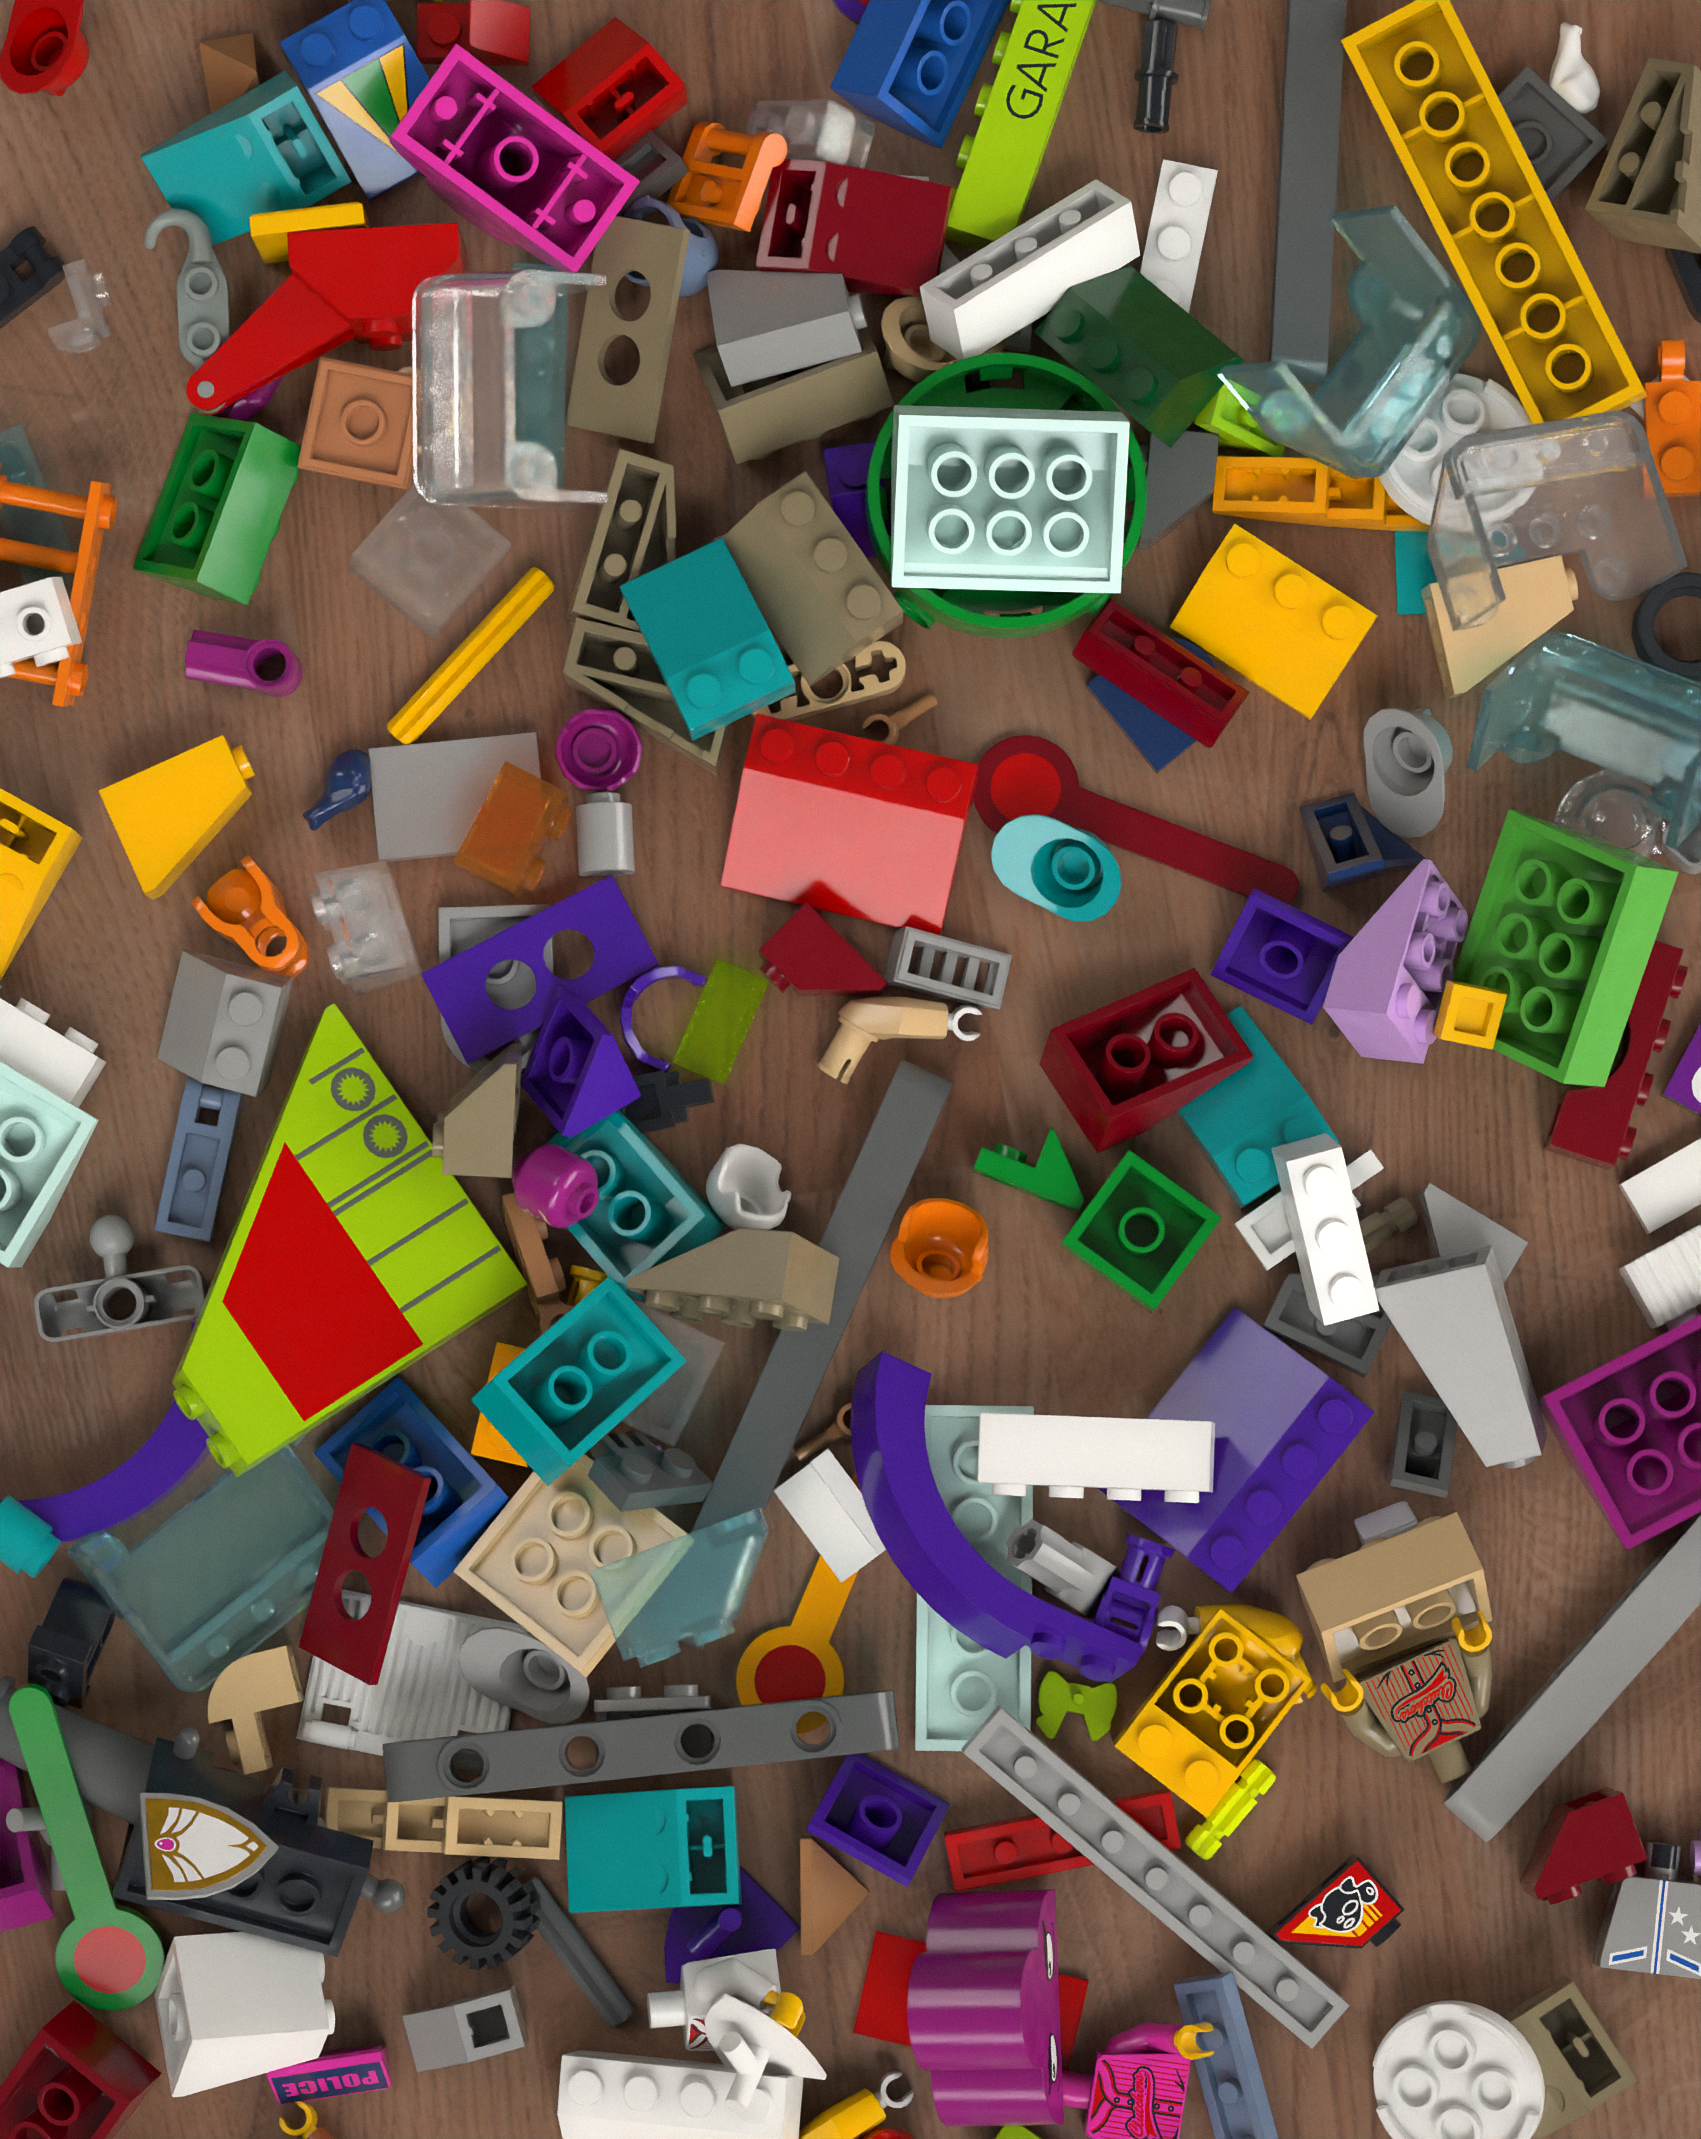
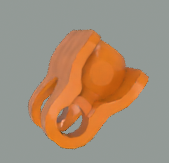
M247 855L240 861L245 868H235L216 881L207 891L205 902L197 896L190 903L207 924L226 941L242 948L261 969L295 978L306 969L309 963L310 947L305 937L288 918L284 899L278 888L257 863ZM278 937L287 938L286 947L281 954L274 957L268 956L267 947L272 940Z

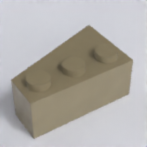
M576 618L563 669L566 683L602 706L618 710L639 729L715 776H718L730 723L692 740L642 634Z

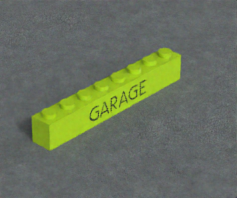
M1012 0L1009 11L1018 14L1012 33L1001 31L992 58V63L999 65L1000 68L994 85L983 83L975 106L974 115L982 117L976 137L966 134L957 158L956 167L964 169L958 189L953 188L946 240L981 250L1020 226L1097 0Z

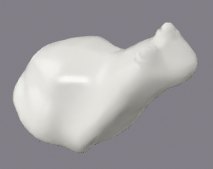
M1563 22L1560 25V39L1557 54L1550 71L1549 86L1579 114H1586L1596 108L1600 96V87L1594 70L1581 53L1580 35L1582 34V28Z

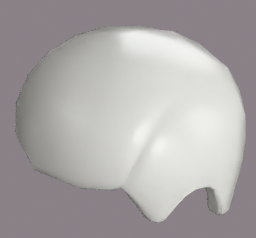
M739 1143L725 1149L706 1181V1194L709 1204L723 1223L735 1230L739 1228L769 1230L781 1224L788 1208L787 1203L792 1195L789 1190L784 1192L780 1190L778 1180L782 1169L781 1164L757 1147Z

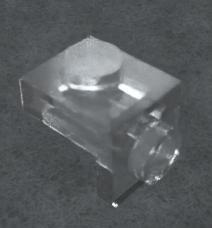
M84 259L63 265L79 318L48 328L50 339L57 350L68 349V352L71 354L92 350L101 344L100 338L112 335L103 308L113 304L106 280L102 272L93 275Z

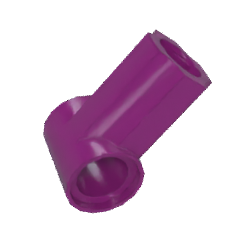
M193 630L191 639L188 641L185 656V677L189 680L261 691L271 697H285L292 694L299 687L303 678V667L299 658L283 642L275 639L254 640ZM272 656L285 657L286 669L282 676L274 681L263 680L261 677L263 663Z

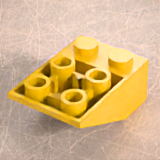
M1 788L0 981L83 839L71 827Z
M1219 1609L1145 1699L1113 1743L1123 1754L1207 1818L1312 1679L1226 1612Z

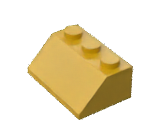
M1234 523L1203 570L1169 629L1311 720L1371 629L1378 615Z

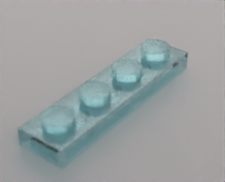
M512 263L507 455L508 488L564 489L570 274L557 270L548 264Z

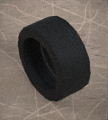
M1684 572L1664 578L1647 592L1634 613L1631 636L1637 656L1650 672L1668 682L1692 684L1701 681V659L1685 661L1670 656L1658 644L1654 631L1655 618L1661 607L1669 600L1684 595L1701 599V574Z

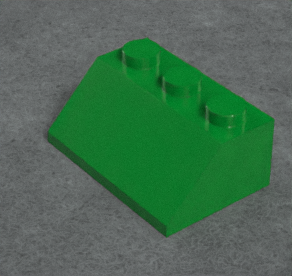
M191 413L133 570L215 600L248 605L252 592L259 584L261 568L271 541L278 533L280 517L290 490L299 477L300 469L297 466L302 446L255 422Z

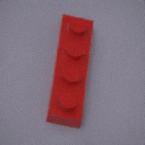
M1169 1788L1111 1799L1169 1850L1181 1848ZM1036 1814L943 1832L955 1892L1095 1865Z

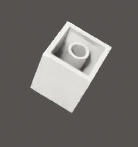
M246 1932L174 1937L154 1994L172 2097L190 2095L319 2058L327 2035L333 2034L335 2028L334 2006L330 1999L324 2000L321 1986L325 1977L323 1953Z

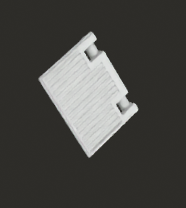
M342 1589V1602L345 1610L352 1618L356 1620L361 1619L370 1607L371 1595ZM399 1601L378 1685H368L313 1655L296 1739L383 1756L382 1744L457 1736L459 1730L472 1733L508 1730L512 1708L493 1701L475 1691L464 1679L458 1664L460 1647L469 1635L482 1628L503 1627L525 1634L528 1631L516 1623ZM324 1704L351 1708L348 1726L321 1721ZM460 1749L453 1758L454 1771L478 1776L482 1774L484 1762L478 1752Z

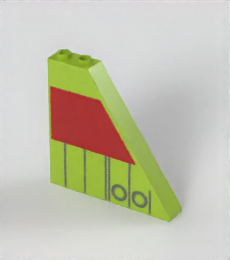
M335 1003L325 1008L313 1027L172 1380L176 1388L173 1395L179 1408L188 1419L194 1420L197 1418L209 1436L206 1439V1444L211 1455L222 1468L230 1467L237 1478L515 1298L528 1284L453 1175L442 1174V1158L432 1156L431 1142Z

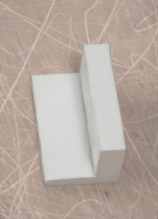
M829 1449L813 1459L809 1465L774 1490L775 1494L841 1583L886 1550L867 1512L862 1493Z

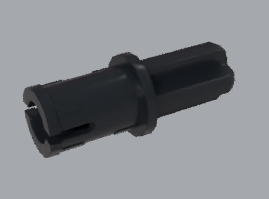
M1155 18L1154 20L1147 21L1145 24L1141 69L1136 70L1134 79L1139 82L1136 120H1134L1133 127L1140 132L1161 134L1169 131L1168 120L1172 85L1178 83L1179 77L1177 73L1173 72L1178 26L1171 20Z

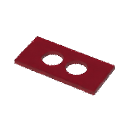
M357 1442L351 1443L299 1648L368 1685H378L432 1478ZM370 1507L380 1511L388 1529L385 1548L375 1558L370 1557L363 1551L358 1540L359 1520L362 1514ZM354 1569L359 1570L366 1576L371 1587L370 1607L367 1613L359 1620L352 1618L347 1613L342 1602L343 1582L346 1576Z

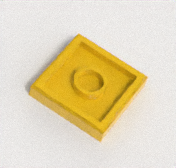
M360 202L252 214L249 217L251 237L264 264L289 261L287 232L371 228L363 204Z

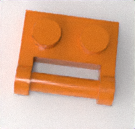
M699 122L691 133L682 158L689 172L672 186L667 204L674 207L680 214L681 219L691 218L701 223L750 232L754 218L760 209L761 199L772 168L779 166L786 157L787 143L784 137L780 134L766 131L760 132L757 135L725 130L719 123ZM721 152L746 156L742 169L713 164L711 160L713 156L719 155Z

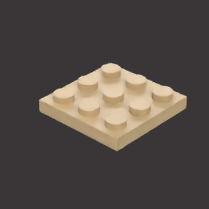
M584 1454L549 1486L533 1471L453 1572L587 1678L695 1540L655 1508L620 1512L587 1476L594 1461Z

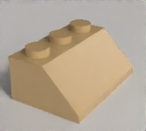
M1457 1512L1445 1517L1433 1516L1419 1522L1412 1530L1392 1538L1380 1537L1365 1543L1356 1552L1338 1559L1326 1558L1313 1563L1305 1572L1296 1575L1302 1602L1333 1683L1346 1678L1341 1672L1343 1669H1347L1352 1675H1355L1454 1636L1455 1632L1451 1626V1621L1455 1617L1459 1618L1465 1631L1478 1625L1479 1617L1477 1611L1483 1612L1487 1622L1493 1621L1484 1570Z

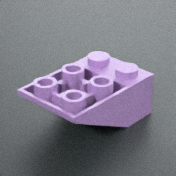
M1423 859L1338 955L1323 1008L1361 1057L1424 1064L1428 1046L1434 1043L1437 1038L1433 1035L1438 1011L1447 979L1453 980L1454 977L1453 959L1458 942H1462L1467 934L1468 915L1431 860Z

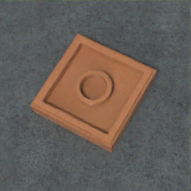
M320 357L297 468L410 491L433 380L426 377Z

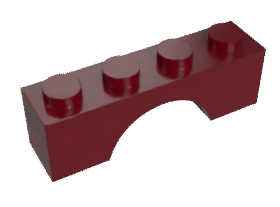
M1655 940L1623 1032V1043L1619 1060L1614 1070L1608 1076L1605 1087L1593 1086L1586 1089L1567 1090L1561 1094L1543 1149L1606 1170L1615 1167L1618 1158L1625 1161L1628 1159L1637 1132V1128L1628 1126L1635 1104L1642 1107L1645 1105L1654 1078V1074L1646 1072V1068L1652 1051L1661 1053L1671 1025L1670 1020L1663 1018L1669 997L1678 999L1686 979L1688 967L1680 965L1684 949Z

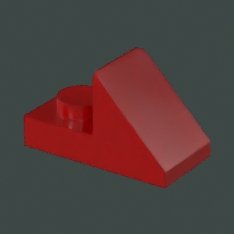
M470 0V4L418 3L416 56L421 64H441L453 46L458 44L484 65L529 66L530 8L503 0Z

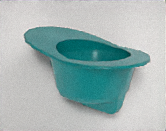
M1033 814L1022 815L1007 822L994 838L991 850L993 870L1002 884L1015 894L1074 922L1093 921L1107 914L1117 902L1122 886L1120 867L1106 844L1094 833L1083 829H1076L1055 818Z

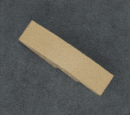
M326 1787L324 1822L329 1829L373 1840V1848L389 1851L559 1860L563 1802L480 1795L387 1802L386 1790Z

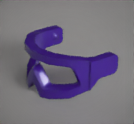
M678 965L655 968L639 977L627 991L620 1014L624 1041L631 1053L636 1057V1060L656 1070H663L665 1073H668L671 1064L665 1062L663 1058L657 1059L650 1056L640 1046L632 1030V1008L640 994L656 981L674 978L684 979L691 982L693 986L705 988L708 981L707 977Z

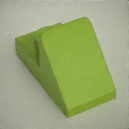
M1232 374L1196 417L1194 424L1200 426L1199 432L1219 434L1218 446L1258 457H1283L1296 407Z

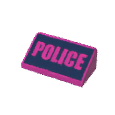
M383 2044L320 2053L319 2058L267 2072V2078L277 2102L284 2105L295 2103V2101L304 2102L387 2089L391 2086L392 2082L387 2046H383Z

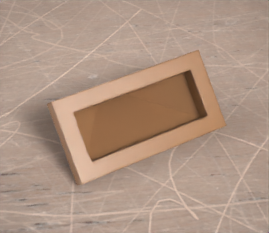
M254 32L199 42L211 113L263 83Z
M801 1835L800 1837L801 1956H813L870 1893L813 1835Z

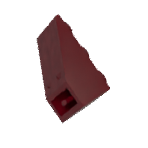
M784 159L779 166L772 168L756 267L760 271L842 274L848 292L921 296L920 286L940 273L954 189L948 185L829 161Z

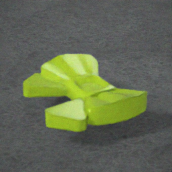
M1049 1671L1044 1676L1039 1688L1038 1704L1043 1715L1036 1719V1723L1045 1736L1051 1740L1055 1738L1067 1711L1084 1714L1090 1738L1096 1742L1111 1729L1110 1722L1117 1707L1116 1686L1109 1682L1094 1688L1076 1683H1068L1057 1672Z

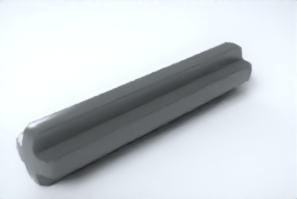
M536 1876L531 1877L522 1886L532 1880L536 1889L528 1894L529 1900L540 1898L541 1908L533 1914V1916L541 1918L537 1930L606 2025L610 2028L617 2027L634 2012L633 2005L541 1879Z

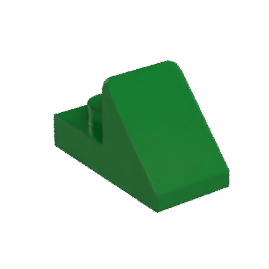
M1053 1126L1050 1128L1035 1168L1024 1164L1028 1156L1027 1154L1012 1147L996 1143L993 1151L981 1148L973 1168V1173L1079 1213L1084 1198Z

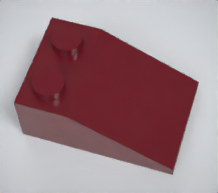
M1194 967L1051 1029L1039 1065L1096 1153H1099L1148 1131L1250 1063L1253 1059V1054Z
M73 2000L41 2028L0 2086V2139H113L135 2112L162 2073L78 2002Z

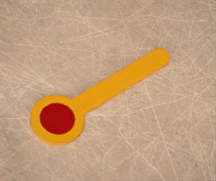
M855 1471V1473H854V1475H853V1478H852V1481H853L854 1484L857 1486V1488L860 1490V1487H859V1484H858V1480H857L856 1471ZM820 1554L791 1626L778 1627L763 1633L751 1642L744 1651L736 1672V1689L741 1705L843 1694V1666L829 1640L858 1571L841 1583ZM811 1711L805 1713L797 1722V1733L800 1735L811 1732L823 1725L828 1719L819 1712Z

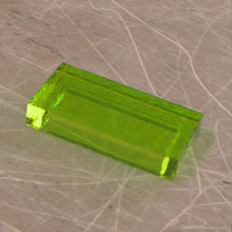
M717 958L672 1063L725 1086L769 986V980Z

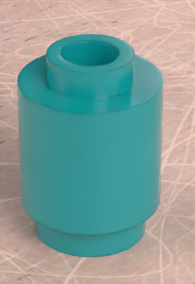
M10 1495L0 1503V1562L17 1574L24 1571L32 1578H35L52 1558L62 1541L51 1534L53 1531L52 1526Z

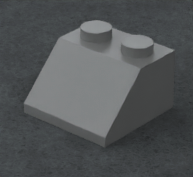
M182 950L157 1059L201 1083L256 1097L269 1084L294 978L191 950Z

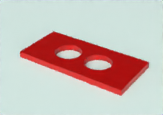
M876 1931L853 2029L854 2034L912 2047L907 2014L908 1986L913 1963L920 1953L926 1952V1942ZM1058 1973L1062 2070L1069 2071L1089 1980Z

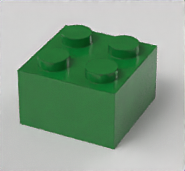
M1128 1150L1063 1239L1060 1247L1152 1313L1222 1217Z

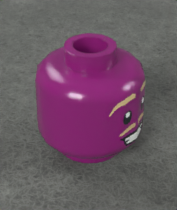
M546 1144L527 1152L521 1157L514 1169L512 1185L516 1203L526 1213L552 1227L567 1228L577 1223L580 1219L588 1217L597 1205L599 1192L597 1190L598 1178L596 1169L586 1159L559 1145Z

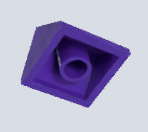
M1253 888L1210 975L1312 1025L1325 1001L1338 955L1354 937Z
M559 984L521 1078V1087L562 1136L574 1137L641 1097V1094L613 1035L569 985Z
M861 1753L845 1756L811 1817L806 1830L908 1887L950 1803Z

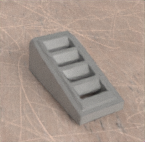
M906 926L895 931L884 979L887 981V985L997 1011L1001 1007L1012 955ZM913 946L921 948L915 975L907 973ZM935 951L944 953L937 981L929 979ZM958 956L966 958L960 987L952 985ZM980 961L989 963L983 993L974 991Z

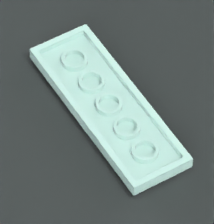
M925 1405V1439L930 1468L946 1509L958 1529L976 1552L1004 1578L1032 1595V1577L1006 1561L1008 1556L1006 1542L1015 1527L1023 1526L1033 1519V1485H1026V1496L992 1495V1484L978 1482L980 1413L1034 1415V1406ZM917 1593L915 1751H962L961 1748L998 1705L1030 1731V1647L1025 1645L1005 1659L980 1646L956 1630Z

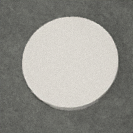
M1448 369L1422 373L1409 379L1393 392L1382 408L1374 425L1371 444L1372 458L1382 486L1393 501L1406 513L1422 523L1435 528L1454 532H1469L1486 529L1500 523L1517 510L1534 485L1537 472V447L1539 446L1537 432L1525 408L1516 397L1491 379L1486 382L1465 374L1449 373Z
M1454 2000L1432 2002L1420 2006L1403 2016L1383 2038L1375 2054L1372 2066L1374 2067V2091L1378 2104L1376 2111L1392 2139H1531L1540 2123L1545 2103V2085L1536 2054L1515 2026L1499 2014L1485 2007Z

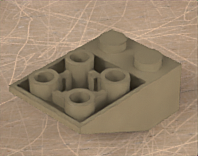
M739 1228L627 1279L626 1288L646 1297V1306L671 1311L670 1318L683 1322L704 1323L705 1315L722 1316L721 1322L732 1326L753 1328L755 1327L756 1319L773 1320L772 1326L778 1329L806 1332L808 1323L829 1325L840 1258L794 1232Z
M1565 1976L1502 2016L1515 2026L1528 2041L1536 2054L1544 2078V2110L1540 2123L1531 2139H1542L1590 2113L1638 2081L1575 1983Z

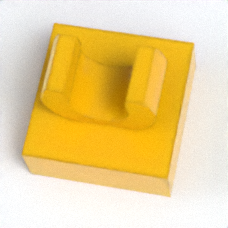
M1447 979L1433 1035L1442 1040L1493 1050L1507 994L1497 989Z

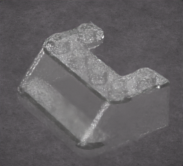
M1610 411L1467 435L1452 445L1443 456L1427 536V549L1453 631L1482 626L1496 615L1499 604L1506 600L1496 567L1579 552L1590 586L1599 596L1610 601L1642 597L1655 585L1665 582L1688 567L1646 433L1641 423L1627 412Z

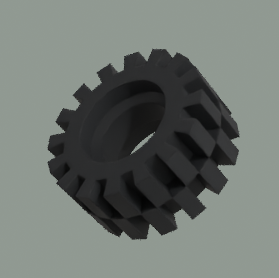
M481 1856L473 1862L469 1860L445 1876L439 1882L441 1885L436 1887L430 1896V1899L436 1902L428 1907L427 1917L437 1918L438 1920L429 1927L431 1935L433 1937L441 1933L446 1940L439 1944L438 1947L443 1953H446L453 1947L457 1952L452 1961L459 1965L471 1959L470 1969L479 1970L486 1964L488 1969L498 1967L529 1944L534 1937L532 1932L539 1927L541 1918L533 1916V1914L541 1908L540 1898L529 1900L528 1894L535 1890L536 1887L532 1880L522 1886L517 1879L524 1871L517 1865L510 1871L505 1870L508 1862L506 1859L498 1857L490 1863V1857ZM484 1893L497 1903L502 1914V1924L498 1931L487 1933L473 1924L466 1909V1903L471 1894Z

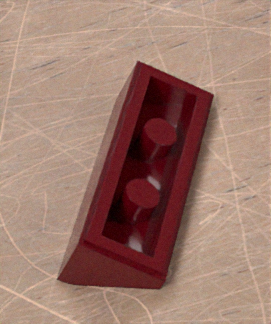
M1111 598L1108 599L1083 632L1072 652L1075 659L1208 748L1213 747L1250 693Z

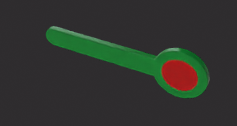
M24 1684L13 1692L9 1701V1713L74 1917L63 1929L56 1947L55 1964L57 1974L66 1990L81 2003L100 2010L115 2011L127 2009L144 2001L156 1989L166 1961L164 1941L156 1926L146 1916L132 1908L117 1905L115 1897H112L113 1890L51 1695L40 1685Z

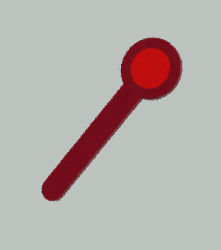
M1031 735L1010 737L991 747L978 763L979 778L973 802L983 823L995 834L1007 822L1019 816L1040 814L1055 818L1076 829L1092 832L1105 843L1245 897H1249L1253 888L1289 905L1298 894V878L1291 869L1080 788L1077 772L1072 761L1060 747L1049 740Z

